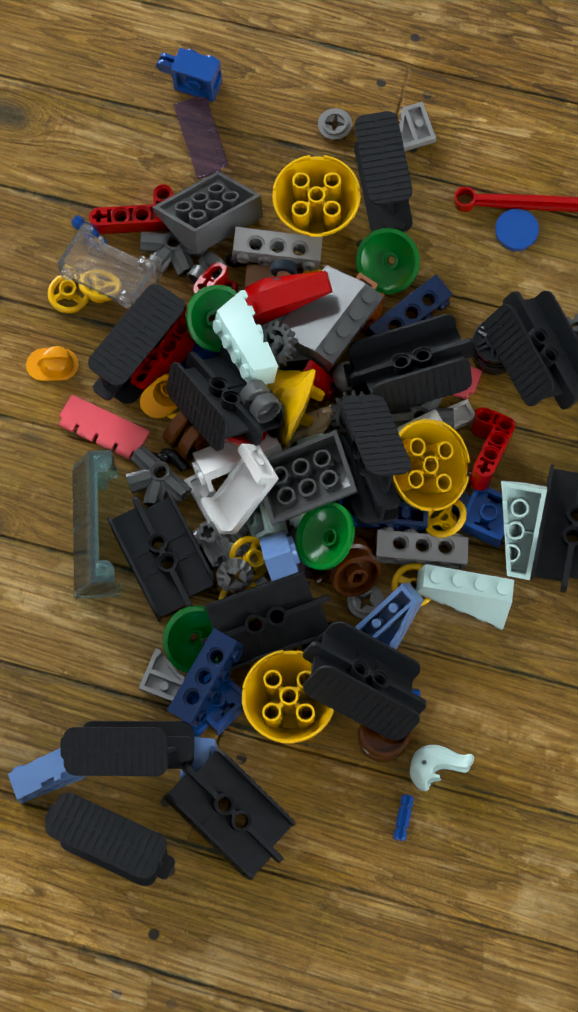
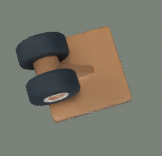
M277 259L271 263V266L247 265L245 287L263 278L297 274V264L291 260Z

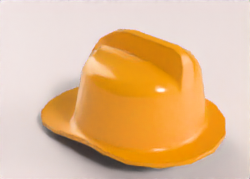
M60 346L37 349L30 354L26 362V369L29 375L35 380L41 381L68 380L76 374L79 367L78 358L75 353Z
M169 374L160 376L141 394V409L152 418H164L178 408L168 396L167 381Z

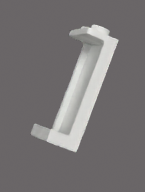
M268 433L265 440L259 445L266 457L282 451L278 440L272 438ZM225 442L224 448L221 451H215L209 446L192 453L195 462L192 463L195 474L198 475L201 485L207 486L209 492L214 490L211 480L232 472L242 459L237 451L240 446Z
M241 444L237 451L242 459L213 497H203L201 499L206 513L220 534H237L279 479L259 445Z

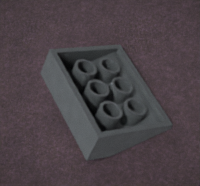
M219 171L153 206V211L182 245L197 254L234 234L235 227L244 228L263 217L261 195Z
M326 265L322 271L328 273L333 292L290 312L282 324L289 326L296 334L294 338L298 340V343L294 344L293 347L330 372L379 307L384 296L368 284Z
M337 430L266 457L279 478L263 499L272 526L358 492L344 439Z

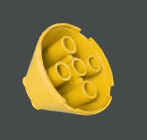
M310 155L295 159L281 170L273 186L272 198L275 212L285 226L301 235L323 237L340 231L352 221L360 205L361 193L356 175L344 162L324 155V157H310Z
M431 419L411 422L399 432L410 459L411 468L406 474L393 475L392 483L396 493L414 508L423 511L445 509L461 497L469 480V476H467L468 463H470L468 450L457 431L445 422Z
M280 650L266 655L250 669L243 683L242 705L247 720L259 734L275 742L298 743L308 740L325 728L334 713V709L308 697L303 692V685L310 677L312 663L303 658V651Z

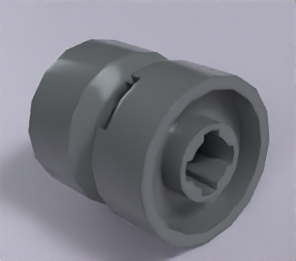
M206 251L198 260L199 265H194L187 273V277L195 285L199 277L211 265L217 262L226 264L216 254ZM216 270L212 278L216 279L222 273V270Z
M254 380L248 383L239 395L241 402L250 410V413L258 423L269 422L281 410V403L270 393V389L262 380Z

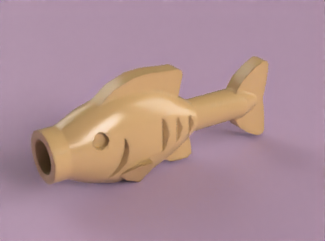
M331 404L327 407L308 412L314 418L312 426L308 427L299 424L298 430L294 433L285 448L281 447L282 451L291 448L297 440L318 433L325 434L334 420L330 419L329 413L334 412L331 410Z

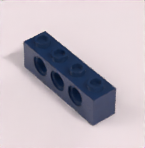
M435 274L370 325L366 333L370 337L371 335L390 331V324H395L399 328L433 318L434 315L432 313L438 309L442 311L450 305L449 300L453 294ZM423 298H428V299H430V300L432 301V304H433V305H432V306H427V305H425V304L423 303L422 299H423ZM412 311L416 318L409 319L406 316V312Z
M347 497L334 501L344 506L350 512L354 521V527L372 529L390 527L395 529V531L402 532L412 529L416 530L417 533H422L428 527V511L414 508L406 502L400 501L398 506L399 516L395 521L363 524L355 518Z
M214 628L167 711L198 727L205 720L210 704L216 701L219 695L218 690L222 683L228 680L231 674L230 669L234 662L240 659L244 645ZM223 653L222 661L216 664L215 659L217 655ZM211 674L210 682L204 684L205 676ZM199 694L200 698L198 703L193 705V697Z

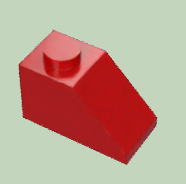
M309 360L303 372L311 369L316 370L313 386L321 389L325 395L322 401H314L324 406L327 400L330 401L336 391L333 378L314 361Z

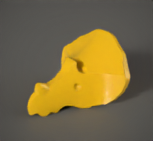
M314 369L305 372L277 370L274 383L266 384L284 406L285 416L279 436V444L283 448L288 445L299 424L308 427L312 426L314 418L305 413L310 397L316 401H322L325 393L313 386L316 372Z

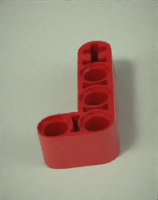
M166 184L155 187L153 204L94 208L89 213L90 224L99 234L167 231L169 228L153 211V206L164 201L159 199L161 196L172 197V189ZM142 216L148 217L143 221L138 220ZM119 218H126L123 222L117 221Z
M480 407L475 411L470 428L474 435L486 440L469 479L470 486L478 491H484L489 487L508 448L516 425L511 417L485 407Z

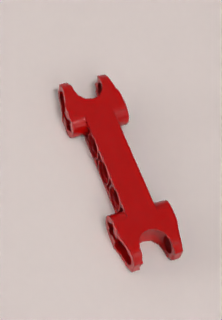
M217 262L211 265L199 277L193 290L196 293L210 285L233 286L232 289L238 293V284L229 278L227 279V266ZM216 270H222V273L216 279L212 278ZM187 307L158 347L150 352L132 374L131 384L141 390L143 389L142 393L160 376L169 374L172 363L178 362L181 365L187 354L196 344L186 326ZM210 315L209 321L212 322L213 316ZM141 374H147L142 382H137V378Z

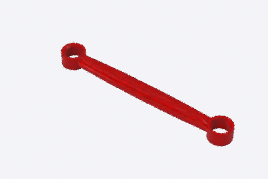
M461 187L455 192L454 205L461 212L471 211L475 206L578 212V197L476 194L470 187ZM466 194L471 196L473 200L469 204H461L457 198Z

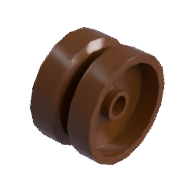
M182 411L171 420L162 437L170 447H177V453L186 461L194 459L192 453L202 450L209 445L194 425L184 416Z
M354 537L352 547L344 560L337 566L326 570L337 592L344 596L353 597L370 591L377 584L381 576V567L368 543L361 538Z
M360 724L358 744L361 751L369 759L376 762H390L404 753L411 732L403 739L395 741Z

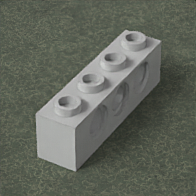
M235 227L231 260H236L239 263L253 262L262 266H269L274 260L287 259L295 262L297 268H301L304 271H318L323 237ZM251 246H257V247H259L260 249H259V250H253V249L251 248ZM272 249H279L281 252L276 253ZM299 251L303 255H296L294 252Z
M384 527L376 532L374 556L378 563L401 565L420 563L423 565L428 564L464 570L468 562L469 537H462L461 534L455 533L449 537L437 538L428 532L426 534L417 533L416 530L412 529L401 532L395 531V529L390 527ZM393 542L402 543L404 549H396L393 546ZM416 544H423L426 547V551L421 552L417 550ZM438 546H446L449 553H441Z

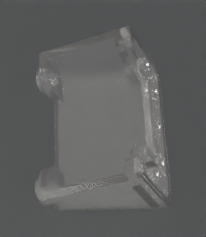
M83 223L58 261L60 275L66 280H73L119 302L125 308L131 307L148 286L159 282L162 276L161 258L152 254L148 260L143 255L140 259L105 244L104 237L99 236L97 238L92 233L94 227Z

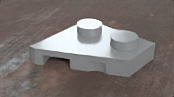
M423 101L402 107L399 126L404 150L408 151L435 143L436 136Z
M156 648L139 685V690L172 702L185 678L167 660L162 652Z

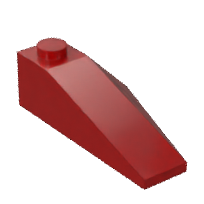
M326 271L263 278L246 286L244 289L248 295L245 301L248 306L252 305L255 311L253 315L255 324H260L261 326L333 292Z

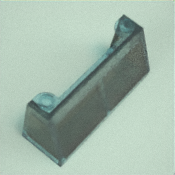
M112 450L89 451L72 466L75 599L121 596L120 583H117L113 565L107 560H99L98 489H107L108 481L111 478H118V467Z

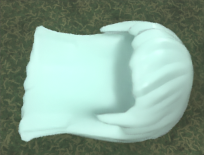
M439 745L423 746L414 753L411 760V780L420 791H428L432 782L441 781L440 775L435 774L436 771L447 769L466 773L474 762V756L472 754H458Z

